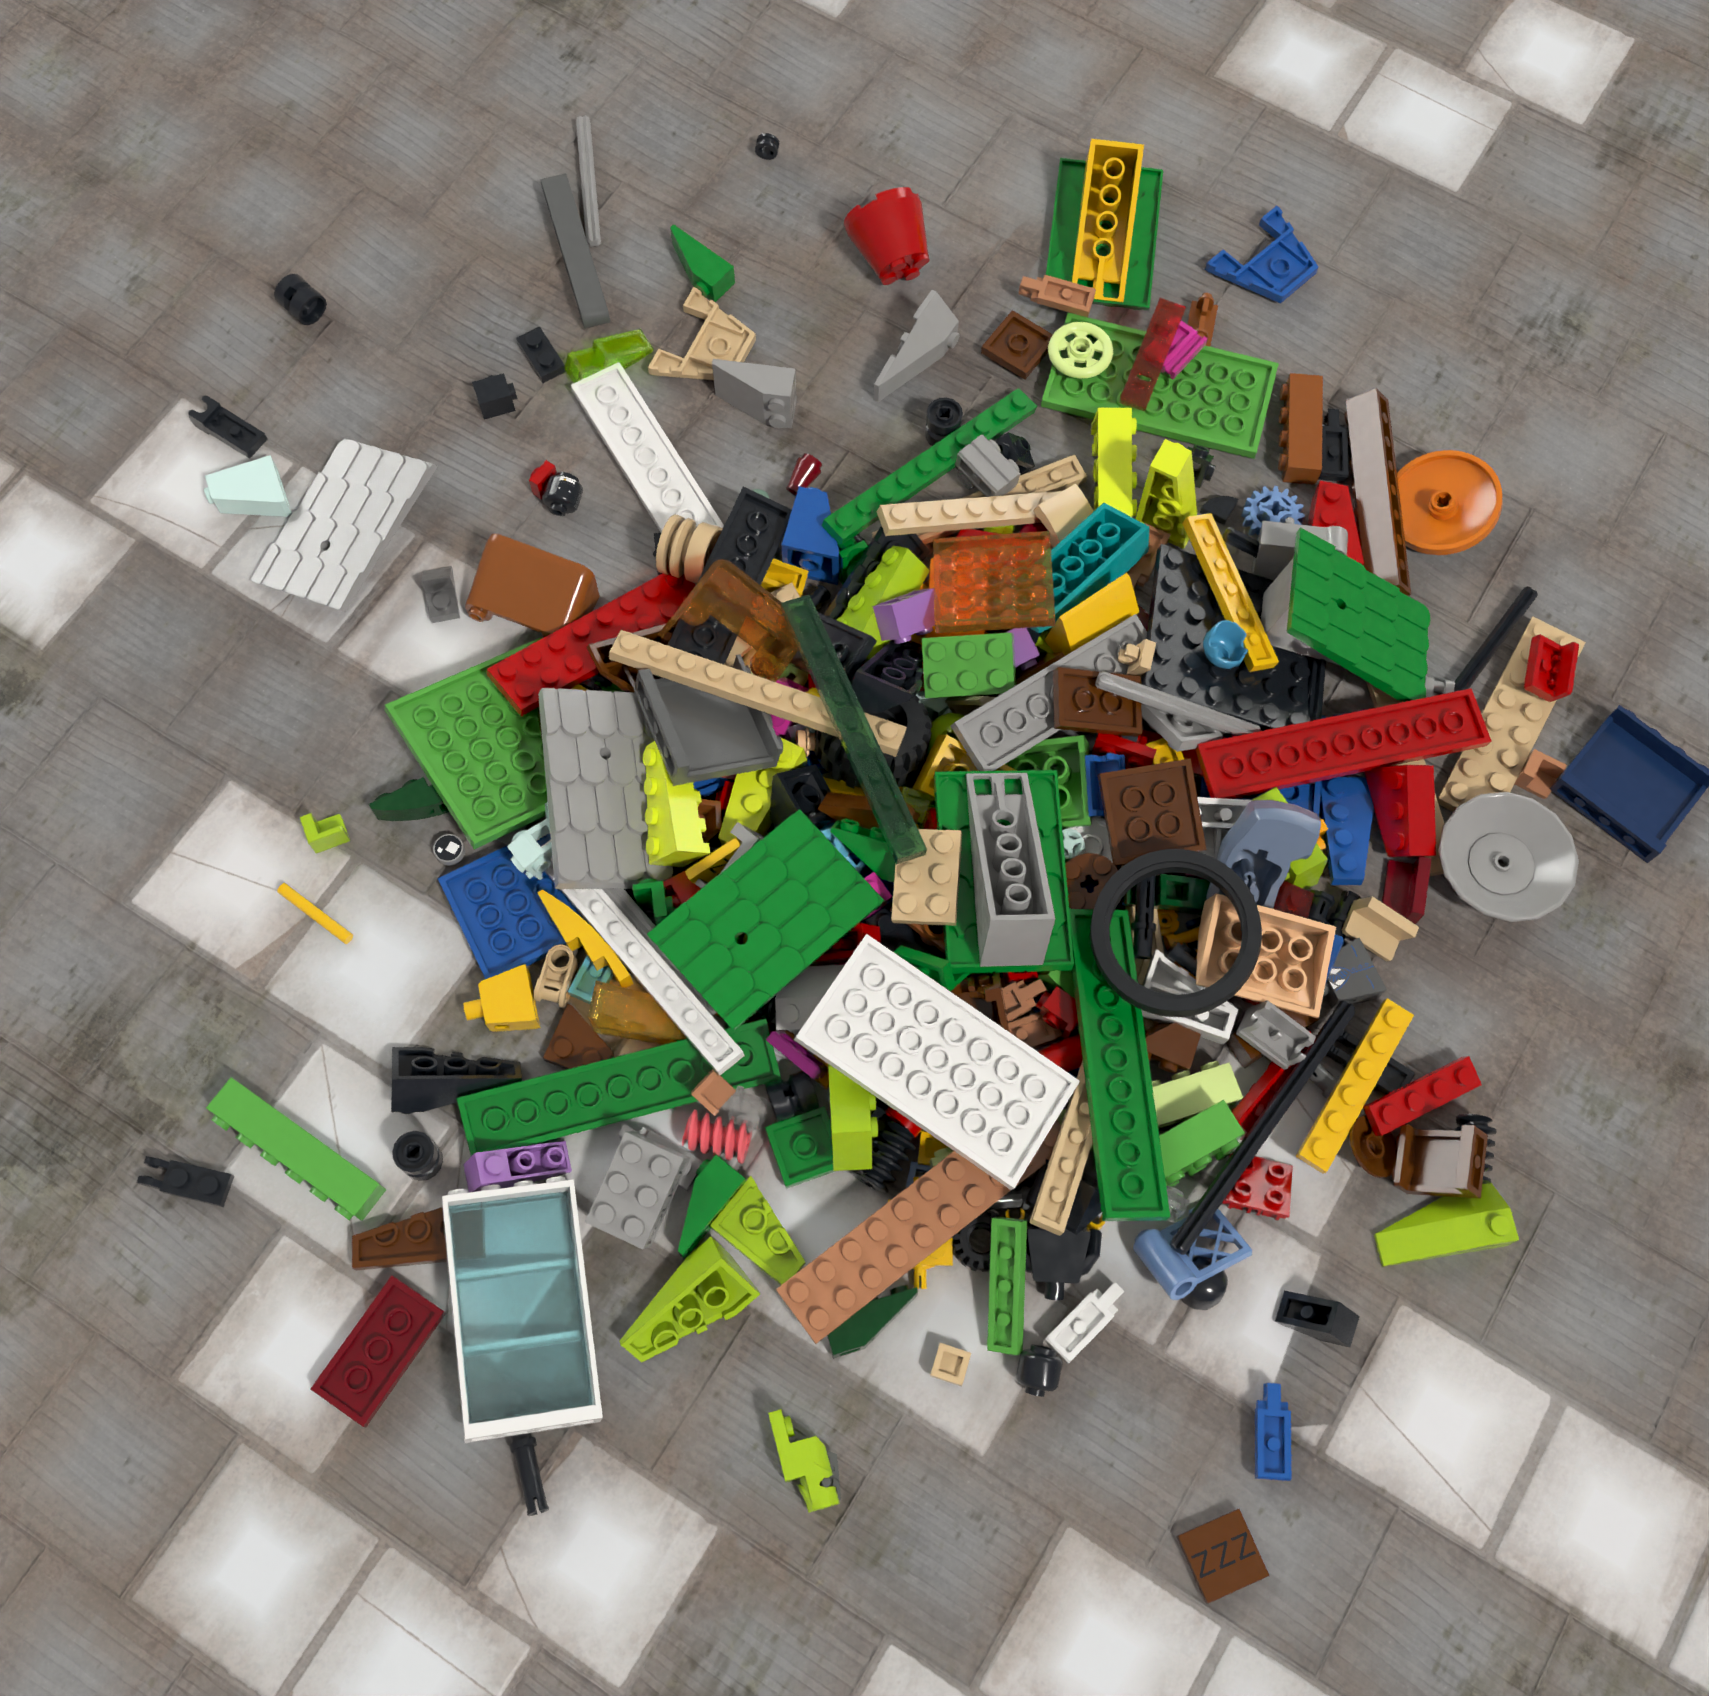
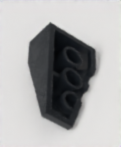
M392 1047L391 1112H400L402 1114L425 1112L457 1103V1098L522 1081L521 1064L516 1061L491 1057H481L477 1061L469 1060L463 1057V1053L452 1052L451 1057L434 1054V1048Z

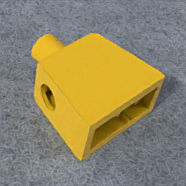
M526 964L479 982L478 987L481 999L463 1003L467 1021L484 1017L486 1026L492 1032L541 1028L536 1001L534 1000L531 974Z

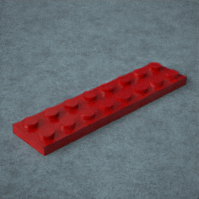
M662 573L487 668V676L518 714L523 716L539 707L538 694L541 688L571 689L599 673L587 649L589 644L615 638L621 630L633 633L680 620L696 585L686 580L684 574L677 578L672 576L671 573L669 575Z

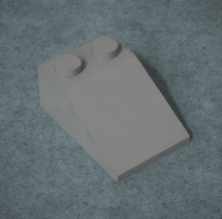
M713 359L712 368L715 395L764 425L774 428H792L797 402L796 370L794 368Z

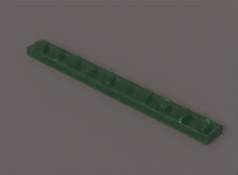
M810 595L782 602V614L896 865L926 855V845Z

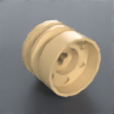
M676 514L672 515L662 530L657 547L656 567L658 572L666 575L671 573L672 576L677 578L684 574L686 580L697 583L722 532V528L704 522L696 526V522L693 519H685Z

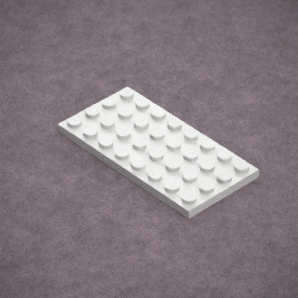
M868 934L860 942L794 1039L1010 1190L1014 1189L1080 1082Z

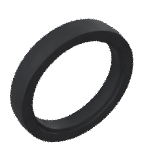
M1166 849L1137 857L1121 867L1109 879L1100 892L1093 910L1090 940L1094 959L1104 979L1125 1001L1155 1015L1187 1017L1215 1009L1232 998L1242 988L1258 961L1262 942V927L1257 904L1244 881L1231 868L1221 861L1200 852L1184 849ZM1186 873L1203 878L1218 887L1229 898L1238 914L1242 931L1239 954L1229 971L1216 983L1203 990L1176 995L1148 989L1137 983L1123 970L1113 953L1110 943V924L1116 906L1133 886L1154 875Z

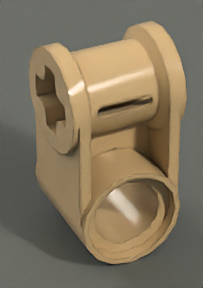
M556 945L549 949L541 975L534 989L535 1001L540 1002L544 999L559 1003V1007L565 1008L570 999L568 990L578 969L577 959L569 947ZM559 957H569V962L566 966L561 968L555 966V962Z

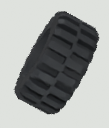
M853 680L845 691L835 687L834 692L828 693L824 699L856 709L854 706L847 704ZM915 695L905 703L873 715L907 727L896 757L815 730L814 750L817 758L821 759L820 764L827 772H832L831 776L838 782L843 780L846 782V786L853 789L856 786L863 788L862 791L871 792L872 789L884 792L889 791V788L892 786L894 789L903 786L905 781H911L917 775V771L921 770L930 742L932 723L930 717L927 716L928 711L923 703L919 704L920 699Z

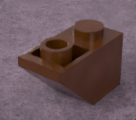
M1158 1023L1145 1030L1149 1062L1150 1059L1159 1062L1158 1068L1171 1073H1176L1177 1069L1190 1070L1201 1034L1177 1023Z

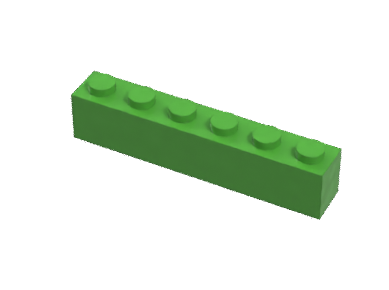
M232 1077L206 1107V1109L215 1114L211 1119L214 1123L225 1131L230 1126L239 1132L235 1138L250 1149L254 1144L262 1148L263 1152L260 1156L274 1166L279 1162L288 1167L285 1174L298 1184L306 1180L313 1185L309 1192L323 1202L328 1198L335 1201L338 1205L334 1210L349 1221L353 1216L363 1221L386 1191L378 1182Z

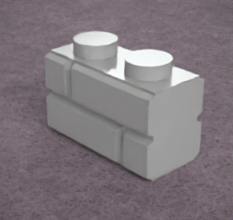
M981 434L971 444H968L959 451L955 465L986 497L1003 496L1018 484L1021 475L1019 467L1012 459L1007 460L1000 453V447L994 440H988Z

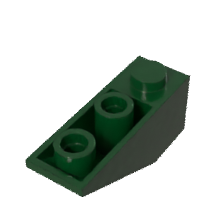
M907 1284L889 1290L891 1295L879 1299L878 1297L874 1298L827 1335L833 1359L865 1349L917 1297V1287L909 1289Z

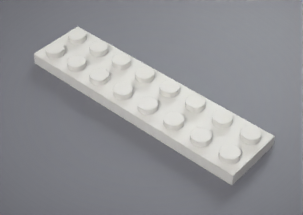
M620 362L571 385L575 397L661 533L668 519L674 514L685 519H693L696 522V526L704 522L723 529L722 521Z

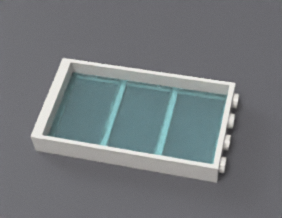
M560 1176L549 1178L546 1180V1183L533 1184V1181H520L514 1183V1187L501 1189L500 1185H488L482 1187L481 1191L468 1193L467 1189L449 1191L448 1195L442 1196V1210L465 1443L600 1422L603 1416L574 1179L566 1180L565 1177Z

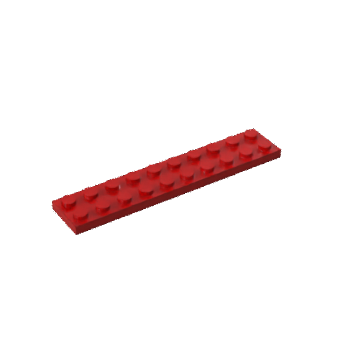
M1472 688L1200 743L1197 744L1195 752L1210 798L1236 799L1265 793L1276 787L1279 790L1375 770L1381 767H1389L1489 745L1492 740Z

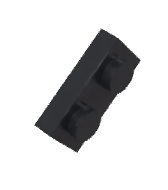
M537 327L516 338L518 346L542 383L567 372L565 364L541 327Z

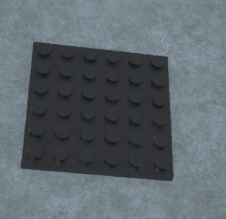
M1161 544L1156 553L1146 637L1147 640L1155 642L1156 646L1151 670L1142 675L1141 684L1258 725L1261 731L1310 721L1308 715L1310 656L1272 646L1279 660L1274 668L1249 672L1244 660L1237 667L1230 669L1214 666L1205 655L1203 640L1206 633L1217 622L1225 620L1197 555ZM1237 569L1261 621L1263 595L1274 580Z

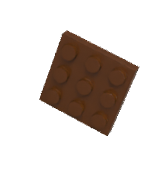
M1191 758L1097 774L1114 865L1127 864L1139 856L1159 850L1184 849L1196 852L1207 850Z

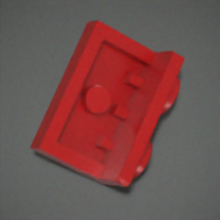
M1541 634L1532 637L1524 689L1548 702L1571 695L1574 686L1579 644L1571 642L1561 646Z

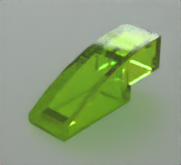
M641 329L593 340L592 348L567 353L564 369L572 382L576 383L620 362L625 370L652 353L654 348Z

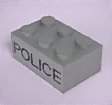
M625 1132L585 1223L640 1249L651 1247L691 1157L637 1132Z

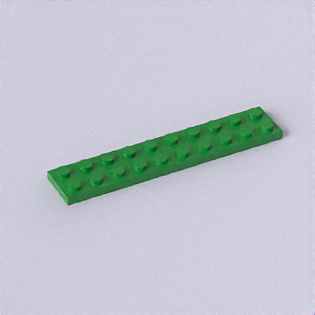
M1069 909L1074 958L1072 978L1102 1220L1166 1221L1170 1218V1209L1142 1010L1120 997L1104 979L1096 964L1090 940V925L1094 909ZM1115 910L1110 924L1112 950L1123 970L1138 983L1128 910Z
M766 1018L741 1024L736 1030H732L730 1027L724 1029L745 1055L721 1074L736 1091L763 1085L781 1078L774 1048L766 1041L770 1035ZM686 1038L457 1098L470 1155L472 1156L478 1152L529 1146L697 1102L698 1100L691 1095V1091L713 1068Z

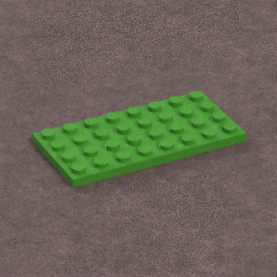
M1067 313L1064 325L1072 322H1087L1105 331L1113 345V358L1109 366L1102 373L1085 379L1069 377L1058 371L1052 364L1041 407L1093 420L1098 408H1132V418H1136V430L1255 459L1279 363L1204 346L1174 379H1171L1167 372L1162 373L1142 359L1143 351L1159 334ZM1074 334L1065 337L1067 342L1075 338ZM1089 334L1087 335V338L1091 340L1092 344H1094L1097 341V339ZM1067 350L1059 351L1062 359L1068 358ZM1094 351L1092 359L1099 361L1102 353ZM1074 362V366L1083 368L1086 367V363Z

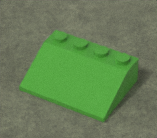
M1084 735L1045 739L1005 764L1017 771L1057 770L1062 828L1091 826V817H1089L1085 767V756L1090 754L1089 743Z

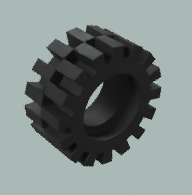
M986 1210L953 1236L955 1256L962 1261L961 1264L965 1267L969 1266L973 1271L982 1270V1272L990 1269L991 1250L986 1253L976 1252L970 1246L969 1236L974 1230L979 1228L991 1232L992 1218L997 1217V1213H988Z

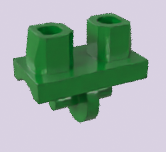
M852 538L841 546L837 542L839 549V580L842 584L845 583L867 549L868 545L864 540L857 543Z

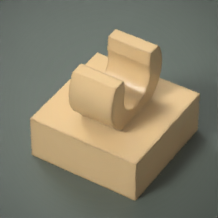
M1145 639L1136 646L1127 644L1125 650H1119L1118 661L1129 664L1127 675L1142 676L1151 670L1156 646L1155 642Z

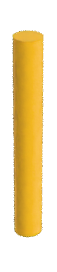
M283 883L279 886L277 892L344 944H348L352 940V933L289 885Z

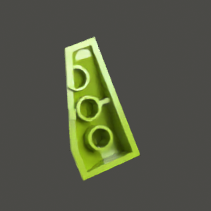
M1492 1183L1482 1184L1481 1198L1443 1196L1374 1234L1382 1267L1505 1247L1519 1240L1511 1209Z
M709 1237L685 1258L620 1339V1345L642 1363L676 1346L680 1338L695 1331L697 1334L708 1330L707 1325L723 1317L725 1320L736 1316L756 1299L760 1292L731 1254L716 1240Z

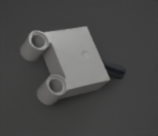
M1292 517L1286 518L1285 523L1263 521L1258 541L1232 527H1228L1222 535L1224 542L1254 557L1251 566L1252 574L1275 580L1293 559L1296 532L1300 527L1336 546L1335 550L1347 556L1348 532L1346 529L1340 526L1326 528L1294 524Z

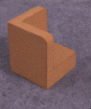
M1534 749L1527 757L1514 785L1546 799L1551 792V786L1565 771L1567 765Z
M712 1069L691 1091V1095L715 1116L724 1103L736 1092V1089Z

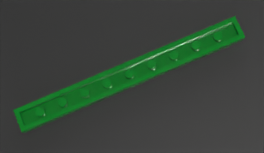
M1016 389L823 520L822 527L840 546L879 520L877 510L880 505L904 503L955 468L959 451L968 444H971L981 434L988 440H996L1034 414L1037 405L1021 389Z

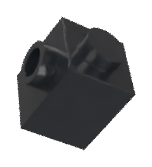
M504 373L491 375L485 379L472 382L484 420L516 411L513 400L518 399L513 382L507 384Z

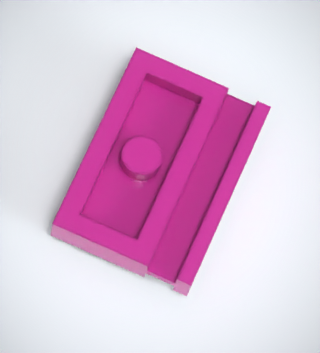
M1175 317L1143 351L1142 359L1162 373L1167 372L1170 378L1174 379L1202 350L1208 338L1205 336L1202 338L1197 334L1198 331Z

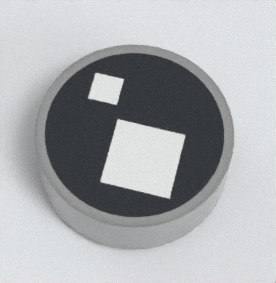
M445 834L435 841L433 852L441 864L451 866L463 859L465 847L458 836Z

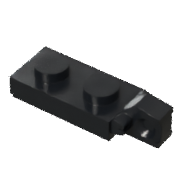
M1328 408V413L1324 416V423H1322V471L1318 480L1346 482L1349 475L1348 428H1345V425H1340L1339 409Z

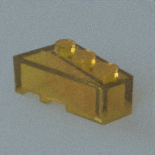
M596 980L587 1017L597 1034L661 1045L687 1038L649 993Z

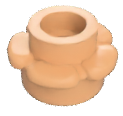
M808 727L805 730H796L795 744L804 748L806 757L809 756V751H815V733H810Z

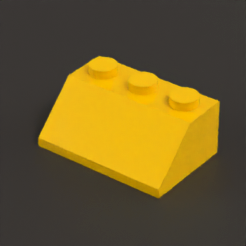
M1125 573L1061 615L1045 638V642L1054 653L1063 652L1066 656L1131 616L1138 615L1140 611L1130 576Z

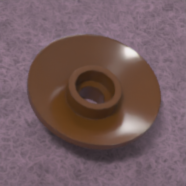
M1367 1116L1358 1117L1350 1129V1144L1357 1162L1368 1174L1374 1177L1384 1178L1390 1176L1393 1166L1396 1164L1398 1152L1391 1131L1382 1136H1375Z

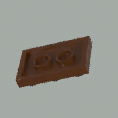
M1057 667L1053 670L1054 729L1138 737L1142 734L1141 703L1097 688L1095 683L1100 672ZM1111 673L1141 684V676Z

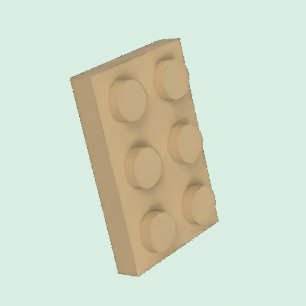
M898 828L891 917L893 923L956 926L962 845L961 830Z

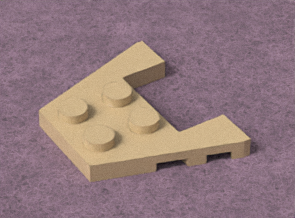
M693 287L683 304V309L685 313L704 319V324L685 358L658 349L648 366V372L650 375L714 380L713 359L744 362L756 341V333L731 314L728 316L719 309L717 303L713 300L709 301L702 296V292L699 289Z

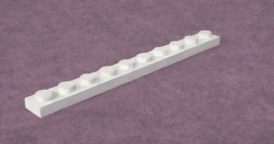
M550 858L551 865L545 870V873L555 883L553 858ZM560 889L587 922L613 949L622 963L719 1076L745 1056L741 1048L602 889Z

